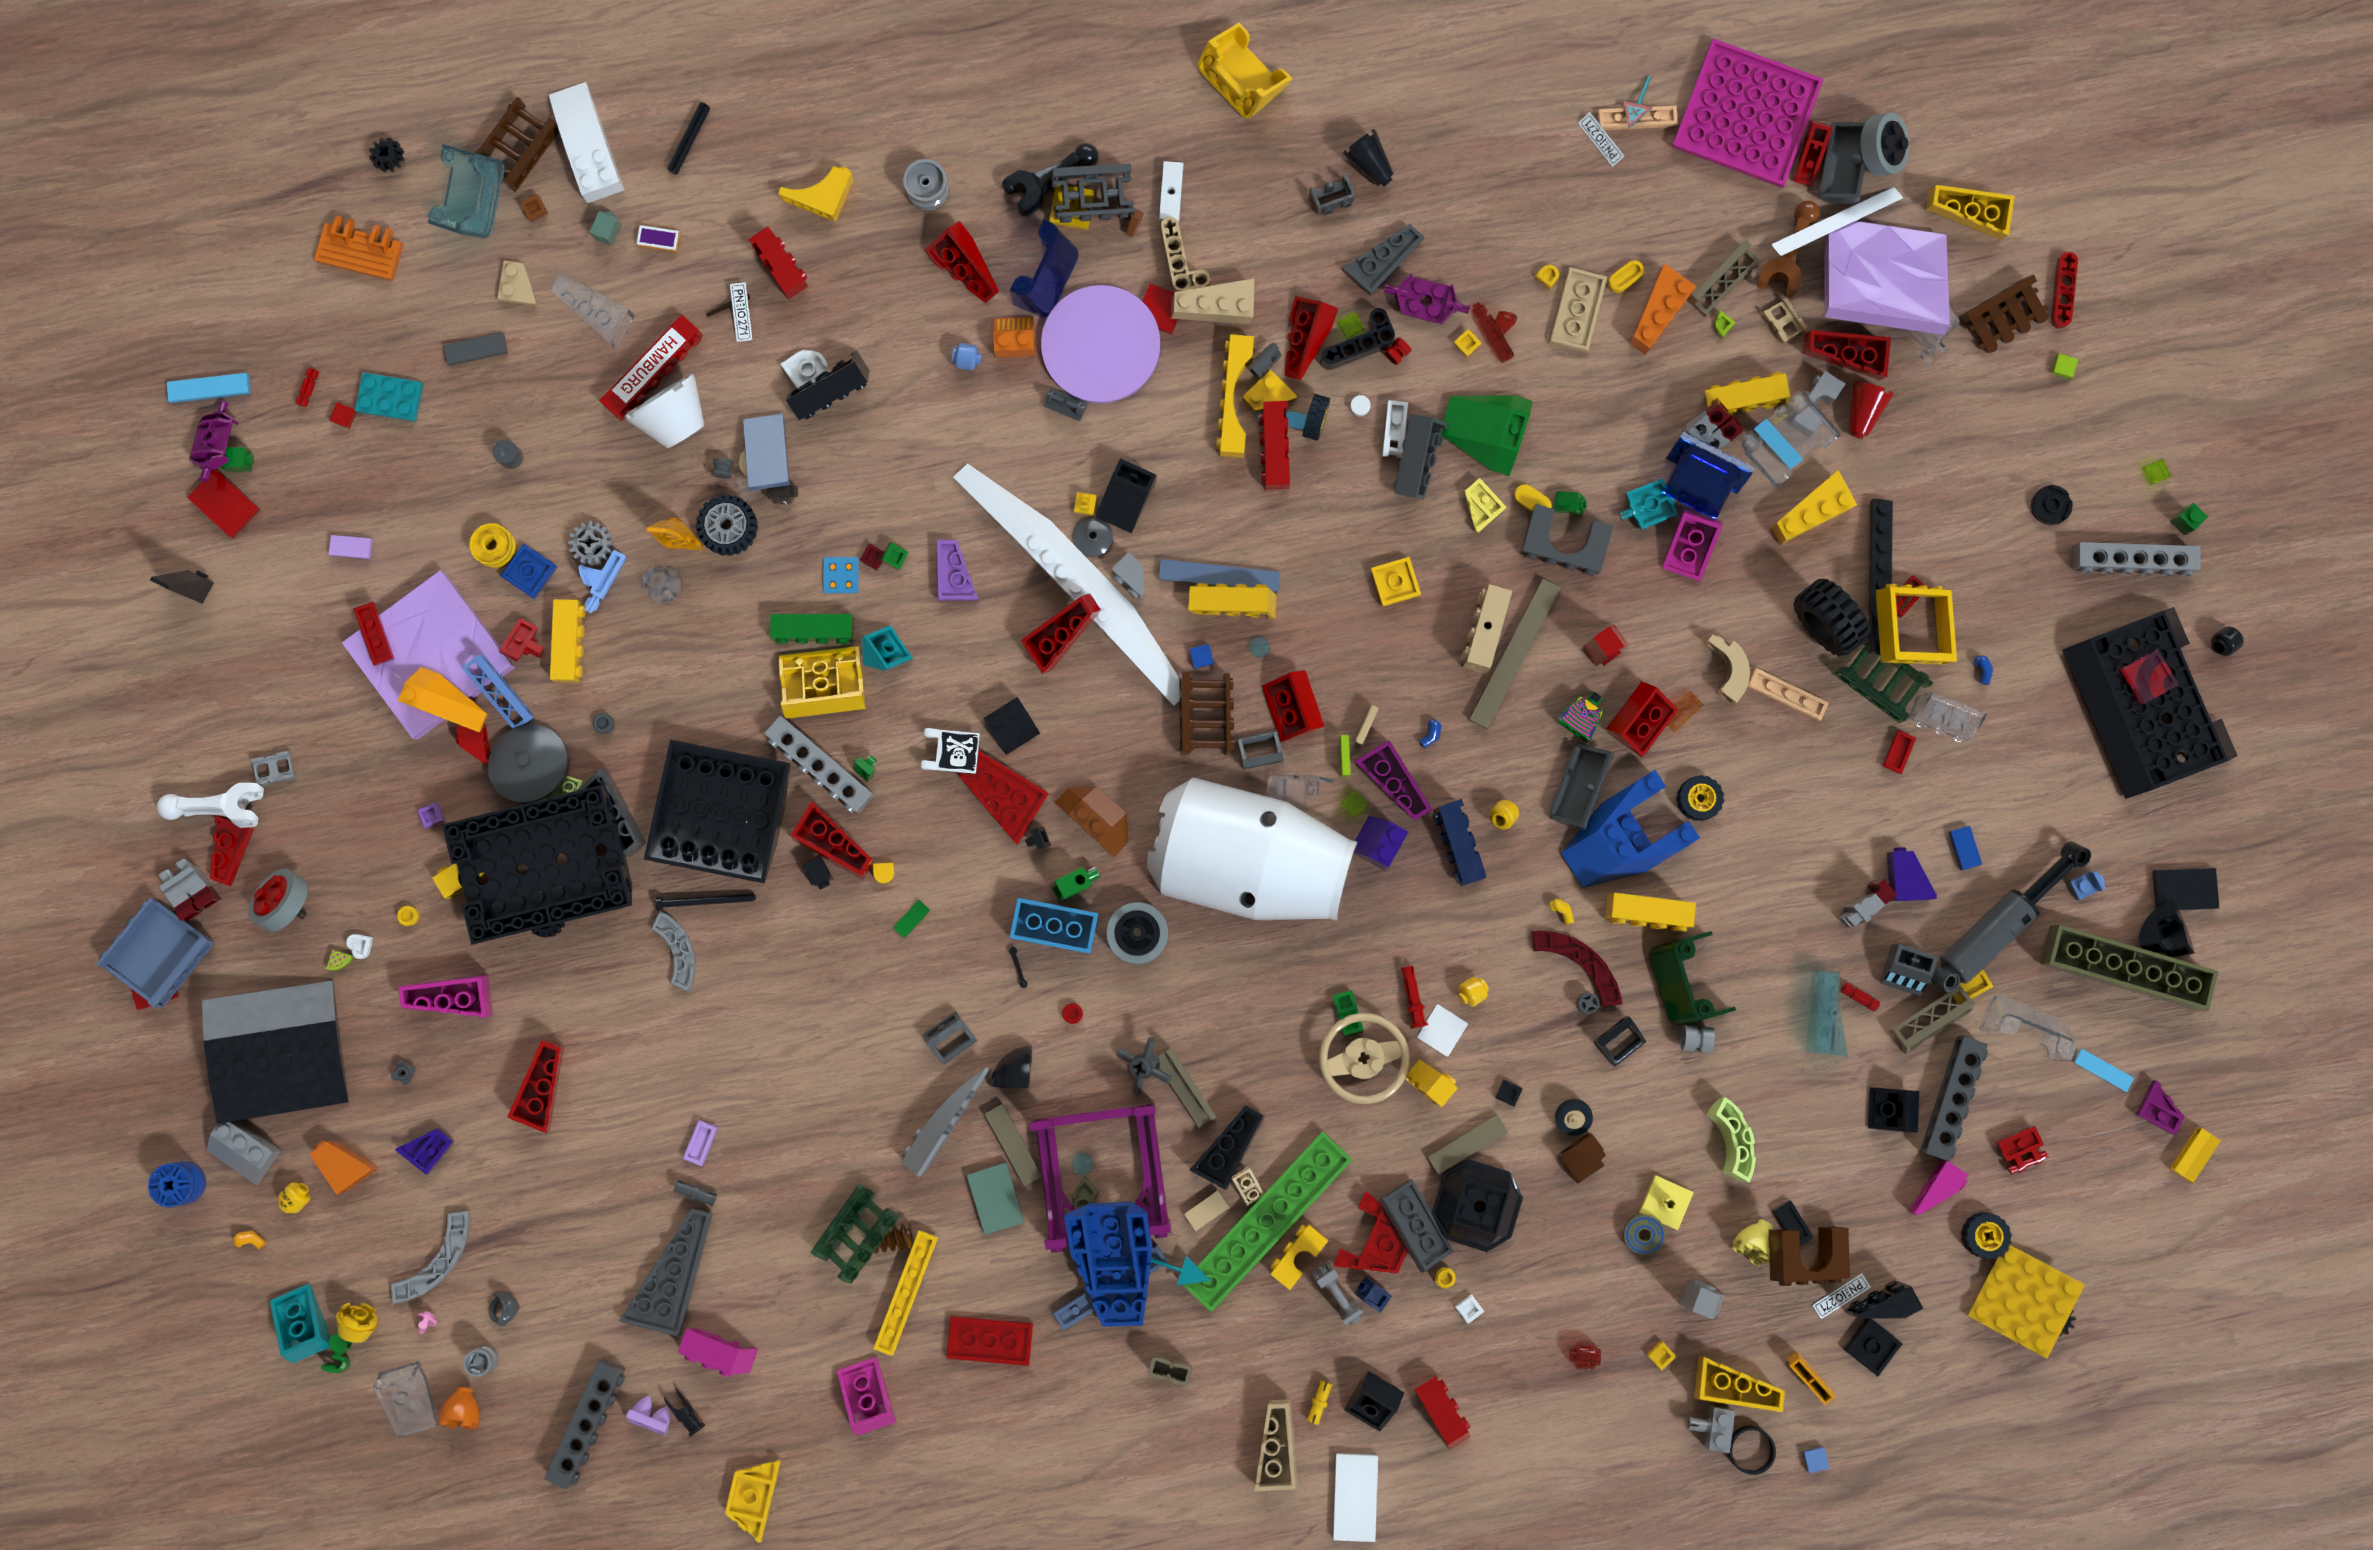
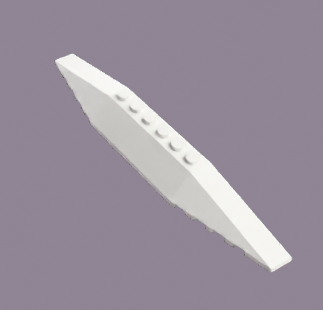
M969 464L965 465L953 478L1073 601L1089 593L1092 595L1101 609L1092 622L1175 706L1179 702V676L1134 606L1049 519Z

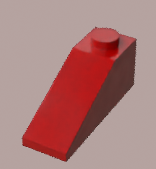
M1810 120L1795 172L1794 182L1813 187L1833 127Z

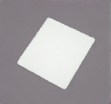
M1436 1005L1426 1021L1428 1026H1424L1421 1029L1417 1038L1445 1056H1449L1468 1023L1440 1005Z

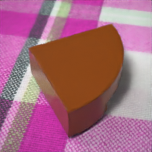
M1136 211L1131 216L1126 230L1127 235L1133 237L1143 218V212Z

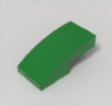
M1352 990L1332 996L1339 1020L1358 1013ZM1360 1021L1342 1028V1032L1345 1038L1362 1033L1364 1029Z

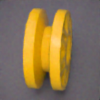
M488 523L481 525L473 532L469 547L471 554L477 561L489 568H500L506 566L515 556L517 545L515 538L508 530L498 524ZM496 542V547L490 550V545Z

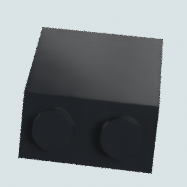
M1018 697L983 718L1006 755L1041 734Z
M1870 1087L1868 1128L1918 1132L1920 1091Z
M1368 1371L1359 1382L1344 1411L1380 1432L1398 1411L1405 1392Z

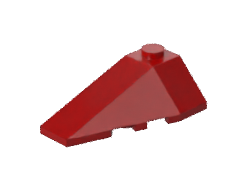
M960 221L947 228L925 249V252L941 270L945 269L952 274L954 280H960L964 283L967 289L983 302L987 303L1000 292L973 237Z
M1295 296L1289 315V322L1292 323L1291 333H1288L1290 350L1286 355V377L1297 380L1303 378L1333 327L1338 310L1337 307L1321 301Z

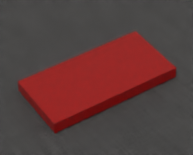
M950 1316L946 1359L1029 1366L1033 1323Z

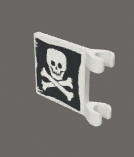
M931 728L924 730L925 737L938 738L936 762L923 760L921 762L922 769L976 774L980 733Z

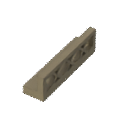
M1747 240L1688 299V302L1704 317L1760 261L1748 250L1751 244ZM1744 254L1752 261L1749 266H1740V258ZM1728 270H1737L1736 280H1727ZM1715 284H1723L1724 292L1722 294H1713V286ZM1701 298H1710V306L1707 309L1698 303Z
M1959 985L1956 990L1948 992L1894 1027L1892 1032L1902 1043L1900 1048L1906 1054L1973 1011L1976 1004ZM1959 992L1965 1002L1961 1005L1952 1004V996ZM1938 1005L1946 1006L1947 1014L1944 1016L1935 1015V1007ZM1921 1016L1930 1017V1025L1927 1027L1918 1026V1018ZM1904 1027L1913 1028V1036L1907 1040L1899 1032Z
M1169 1048L1158 1056L1160 1059L1159 1068L1172 1077L1169 1083L1198 1127L1200 1128L1210 1120L1215 1119L1216 1115L1173 1050Z

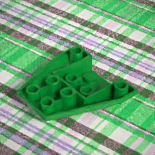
M1515 395L1451 396L1443 419L1444 422L1448 423L1447 430H1442L1441 436L1490 471L1510 476L1528 423L1533 401Z

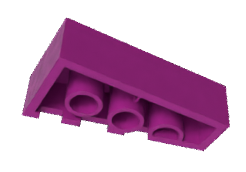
M1390 740L1355 761L1415 821L1432 811V808Z

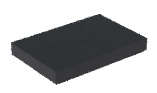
M2216 868L2153 871L2156 908L2174 900L2179 910L2220 909Z

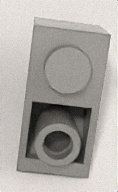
M1128 552L1113 567L1112 573L1114 575L1112 577L1120 585L1124 583L1129 588L1127 590L1129 594L1135 599L1139 597L1142 600L1144 598L1143 565Z

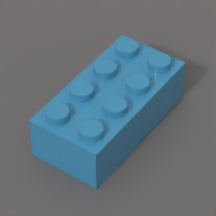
M1017 898L1010 938L1091 954L1099 914Z

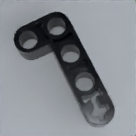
M1375 308L1370 313L1368 321L1370 332L1324 349L1320 360L1322 367L1332 370L1391 347L1395 338V331L1387 312L1382 308ZM1379 316L1383 319V322L1377 323L1373 320V317ZM1382 334H1387L1390 337V340L1384 341L1381 339L1380 336ZM1369 341L1372 347L1365 348L1362 342ZM1350 348L1353 350V354L1346 355L1343 350ZM1327 356L1333 358V361H1330V359H1326Z

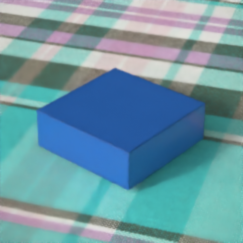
M1209 644L1190 648L1194 669L1214 665Z

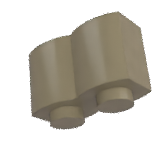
M1161 1354L1152 1355L1148 1368V1374L1153 1378L1160 1380L1169 1379L1177 1385H1188L1192 1373V1366L1188 1362L1171 1360L1169 1357Z

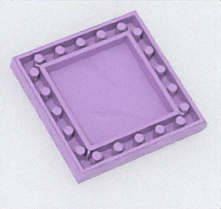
M1854 221L1824 235V317L1945 335L1950 326L1947 235Z
M441 570L379 615L395 659L374 666L361 629L342 642L412 739L415 740L420 739L445 720L397 701L405 682L420 667L440 673L471 700L482 692L461 667L482 652L502 677L516 668L508 657L499 653L501 648L447 574ZM476 662L468 667L474 675H482V669ZM484 679L485 689L493 685L490 679Z

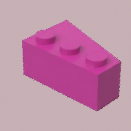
M686 1328L678 1353L684 1355L685 1360L701 1362L702 1367L711 1370L715 1368L720 1370L719 1374L731 1377L734 1374L750 1373L758 1349L754 1347L745 1349L739 1346V1342H728L721 1339L719 1335L698 1328Z

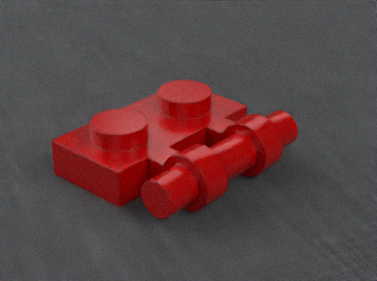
M2030 1126L1996 1142L2004 1161L2008 1162L2013 1159L2014 1164L2007 1167L2011 1175L2016 1172L2026 1171L2027 1167L2034 1164L2037 1166L2043 1163V1160L2049 1158L2045 1150L2040 1153L2037 1150L2044 1143L2036 1126ZM2029 1152L2030 1157L2022 1160L2021 1155Z

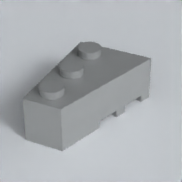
M1694 1279V1282L1687 1280L1679 1304L1710 1319H1717L1726 1295L1716 1292V1288L1697 1279Z

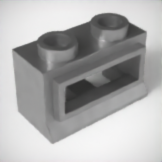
M1347 174L1343 175L1341 182L1333 184L1332 181H1328L1324 184V188L1315 190L1313 186L1310 187L1309 196L1312 199L1317 214L1323 213V215L1331 214L1335 208L1340 206L1342 209L1350 207L1353 204L1352 202L1355 201L1356 196ZM1345 191L1346 196L1323 205H1320L1318 201Z

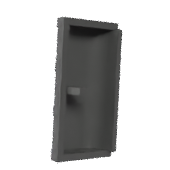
M1833 122L1831 124L1833 129L1828 141L1819 191L1821 200L1835 204H1853L1860 201L1866 166L1861 153V134L1866 122Z
M1579 743L1577 746H1574L1549 811L1551 814L1550 819L1570 827L1586 830L1601 786L1613 759V752Z

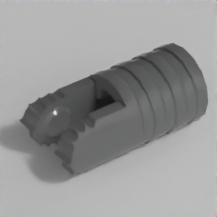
M1272 342L1247 366L1248 370L1256 378L1260 379L1281 357L1282 354L1278 350L1277 343Z

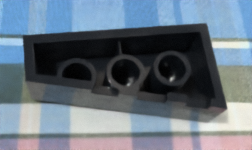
M1245 1106L1189 1171L1227 1190L1232 1182L1231 1177L1239 1169L1265 1115Z

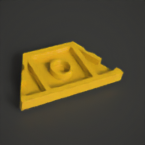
M781 1460L736 1470L734 1473L725 1515L732 1521H736L740 1528L749 1532L759 1543L763 1540Z

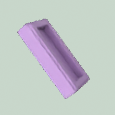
M331 535L328 555L371 560L373 540L370 538Z
M698 1120L683 1159L703 1166L719 1127Z

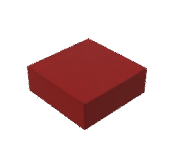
M336 402L329 421L350 429L357 412L351 407Z

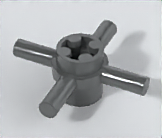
M1152 1037L1147 1039L1145 1050L1142 1054L1134 1056L1121 1048L1117 1052V1056L1131 1063V1073L1136 1077L1133 1093L1135 1094L1141 1093L1145 1078L1153 1075L1167 1084L1172 1078L1170 1075L1159 1070L1160 1059L1153 1053L1156 1040Z

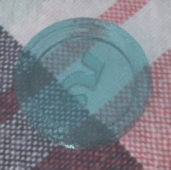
M1256 638L1251 642L1250 651L1253 656L1263 658L1268 655L1270 644L1264 638Z
M1085 1153L1078 1154L1073 1159V1169L1079 1174L1089 1173L1093 1167L1092 1158Z

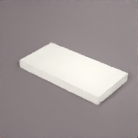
M1336 1453L1333 1540L1375 1542L1378 1455Z

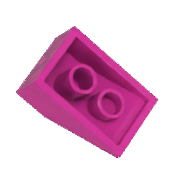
M1684 508L1662 568L1701 581L1722 529V520Z
M877 1357L837 1370L850 1426L856 1436L896 1422L892 1402Z

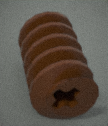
M910 1222L908 1228L905 1227L904 1223H901L899 1230L895 1224H893L892 1231L889 1230L887 1225L884 1227V1232H881L879 1227L876 1228L875 1233L872 1232L871 1228H868L870 1248L875 1254L879 1253L880 1248L883 1253L887 1252L888 1246L891 1251H895L896 1245L899 1250H903L904 1245L911 1249L913 1234Z

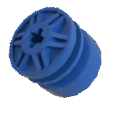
M188 1161L159 1166L153 1171L148 1182L150 1197L162 1207H176L193 1203L202 1196L206 1187L204 1171L199 1165Z

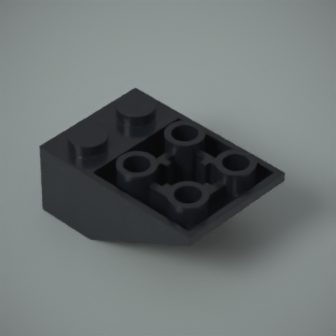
M1120 458L1095 517L1132 534L1157 481V475Z
M1894 1280L1887 1283L1885 1289L1869 1293L1867 1295L1868 1298L1865 1300L1852 1302L1849 1305L1850 1308L1846 1309L1845 1312L1858 1319H1906L1924 1308L1912 1286Z

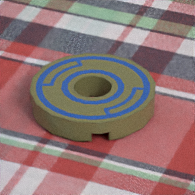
M1636 1214L1625 1223L1624 1240L1628 1248L1634 1253L1650 1255L1657 1252L1663 1246L1666 1238L1665 1229L1661 1221L1654 1215ZM1643 1229L1650 1231L1649 1237L1645 1239L1639 1237V1232Z

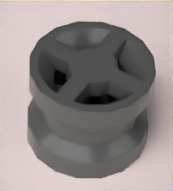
M714 458L712 462L714 470H712L711 475L723 479L731 478L730 468L733 466V461L724 458Z
M1585 993L1577 998L1576 1005L1582 1013H1594L1599 1008V999L1594 994Z

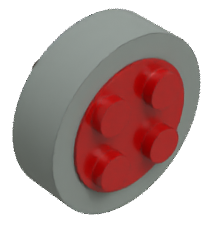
M279 869L270 874L259 885L250 901L248 909L249 919L265 930L275 932L287 926L296 916L301 919L305 918L307 912L301 908L308 892L306 880L289 869Z

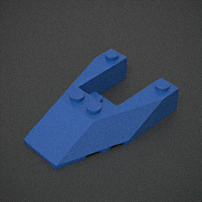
M1656 770L1649 772L1601 803L1590 816L1586 830L1580 829L1561 852L1562 857L1582 888L1644 873L1700 839L1691 823L1687 821L1651 843L1630 812L1632 808L1666 787Z

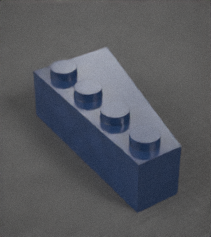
M1462 799L1439 806L1434 810L1435 814H1433L1436 826L1440 825L1442 831L1440 833L1443 845H1447L1449 850L1446 853L1450 864H1454L1456 870L1453 872L1457 884H1461V887L1487 878L1480 854L1474 850V847H1476L1474 835L1471 831L1468 832L1467 830L1470 822L1468 816L1461 811V807L1464 806Z

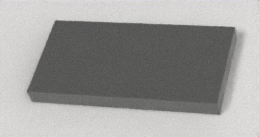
M1412 1179L1379 1199L1420 1273L1427 1271L1454 1252Z

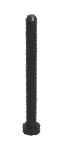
M750 893L663 899L660 896L656 897L657 911H663L664 907L753 902L756 900V895Z

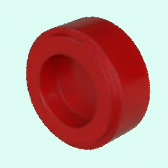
M1070 1003L1064 1007L1062 1015L1066 1022L1075 1024L1082 1019L1083 1010L1078 1004Z

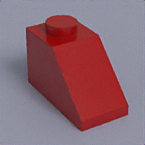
M483 725L480 733L464 726H456L455 740L459 747L488 765L491 752L487 725Z

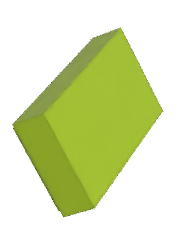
M1341 735L1339 739L1342 778L1349 777L1351 771L1349 736Z

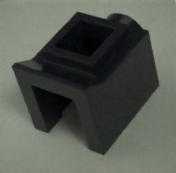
M817 857L801 866L807 870L805 874L811 885L818 887L819 890L829 886V881L833 880L823 858Z

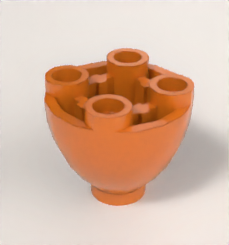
M456 1387L455 1392L444 1402L438 1413V1425L456 1429L457 1425L464 1427V1429L477 1430L478 1425H480V1410L472 1394L473 1389Z

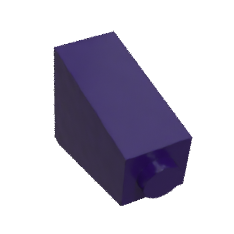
M1906 847L1893 848L1894 852L1887 853L1889 885L1897 893L1891 901L1937 899V895L1914 851H1906Z

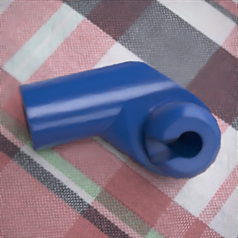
M1984 655L1982 657L1976 656L1974 664L1982 669L1979 683L1990 685L1993 667L1989 658Z
M1431 719L1428 722L1429 733L1419 740L1423 748L1436 742L1440 737L1442 726L1436 719Z

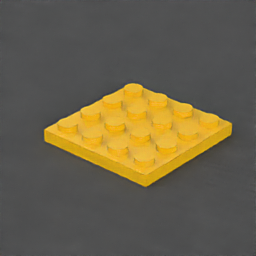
M2009 1245L2008 1251L2003 1256H1999L1995 1261L1968 1317L2047 1359L2085 1284Z

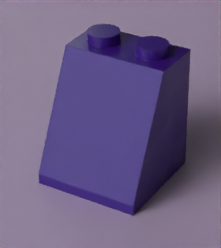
M1368 816L1355 839L1357 846L1353 853L1385 871L1391 865L1408 831L1390 821Z

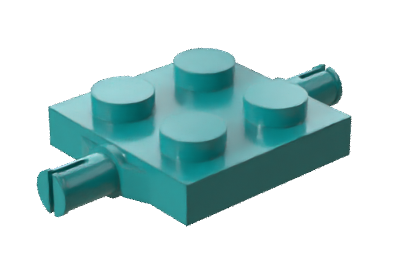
M1659 479L1626 492L1625 496L1629 503V509L1619 512V517L1621 520L1632 516L1641 531L1677 517L1679 514L1675 507V499L1685 496V492H1683V488L1671 492L1667 488L1664 479Z

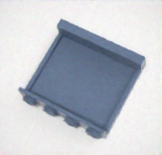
M150 898L140 906V911L136 916L127 922L123 932L113 939V944L110 948L100 955L96 965L106 969L145 998L152 1007L162 1010L215 942L186 921H179L174 912L159 901Z

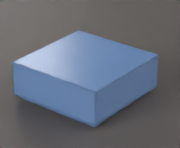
M1823 1446L1802 1451L1808 1473L1830 1469Z

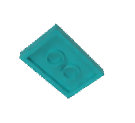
M363 372L355 411L362 414L416 422L424 384L419 381Z

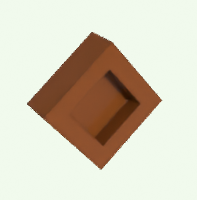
M538 194L520 203L530 222L548 214Z

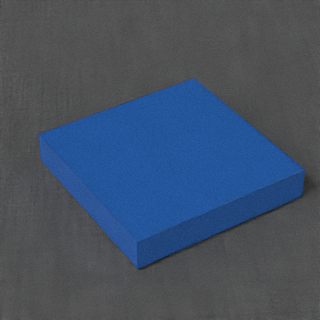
M523 543L500 576L535 599L558 566Z

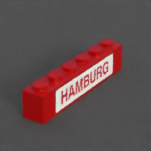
M681 314L599 402L620 421L625 419L624 416L633 410L637 404H642L647 397L646 395L659 386L660 380L673 371L676 363L684 360L688 354L687 352L700 343L703 336L700 330Z

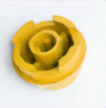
M350 1303L344 1304L336 1315L338 1335L348 1342L360 1343L366 1341L379 1325V1316L375 1314L376 1309L365 1303H361L360 1306H350Z

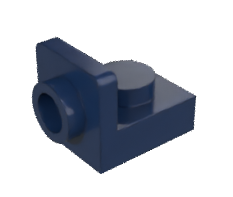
M1367 1277L1364 1278L1355 1291L1357 1297L1379 1313H1381L1392 1295Z

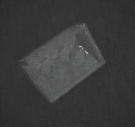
M1929 691L1916 697L1909 719L1914 721V724L1919 727H1930L1937 734H1948L1952 736L1953 740L1963 743L1973 738L1987 714Z

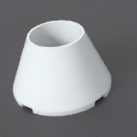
M690 374L686 379L682 378L644 401L645 403L638 408L636 407L628 412L624 418L664 447L670 448L705 425L695 376Z

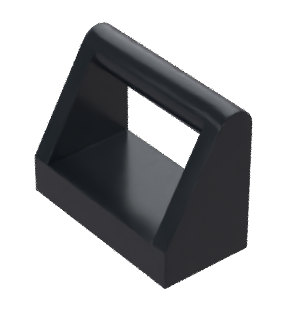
M1625 1016L1595 1039L1594 1042L1609 1062L1616 1067L1644 1045L1646 1040L1630 1016ZM1629 1027L1638 1039L1613 1058L1606 1045Z

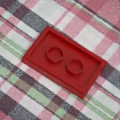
M217 469L210 473L208 482L202 481L187 497L232 539L261 510Z

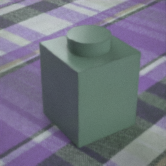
M598 211L589 233L595 240L613 246L622 224L615 214L608 211L606 213Z

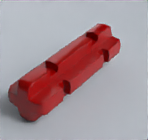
M312 368L307 369L305 373L307 377L303 379L299 390L300 396H297L295 401L297 405L307 407L309 403L308 397H311L316 383L314 380H317L319 372Z
M1846 982L1843 985L1841 992L1844 995H1850L1851 999L1863 1006L1867 1005V1008L1875 1012L1879 1008L1880 1001L1877 999H1871L1870 995L1858 988L1854 989V986Z

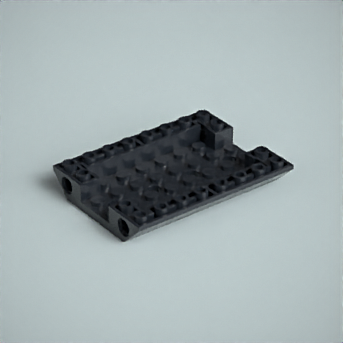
M602 785L442 824L451 864L458 865L467 904H462V909L471 945L632 906V881L615 811ZM599 844H604L607 848L603 856L597 852ZM561 853L567 857V862L564 865H560L557 861L558 855ZM521 863L527 866V873L524 875L518 872V866ZM481 873H485L488 877V881L484 885L478 879Z

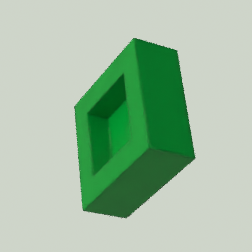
M889 542L880 560L900 570L909 552Z

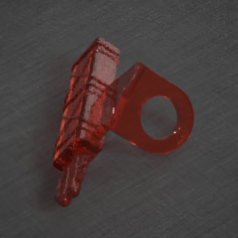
M1479 302L1473 304L1474 309H1472V312L1476 315L1475 317L1480 318L1478 323L1500 361L1505 363L1512 359L1514 353L1503 335L1515 325L1518 317L1513 313L1500 311L1496 319H1493L1491 314L1487 316L1488 310H1486L1485 305Z

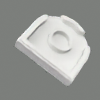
M801 350L780 364L796 388L809 380L814 383L815 378L820 373L829 371L825 358L819 352L811 350Z

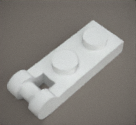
M1388 400L1382 456L1394 455L1396 458H1402L1408 402ZM1390 442H1397V448L1390 447Z

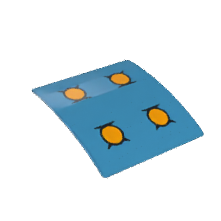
M824 557L823 592L859 593V557Z

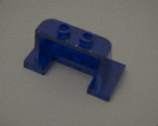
M1682 431L1666 457L1667 460L1674 463V466L1661 493L1716 519L1730 492L1738 494L1753 474L1755 467Z

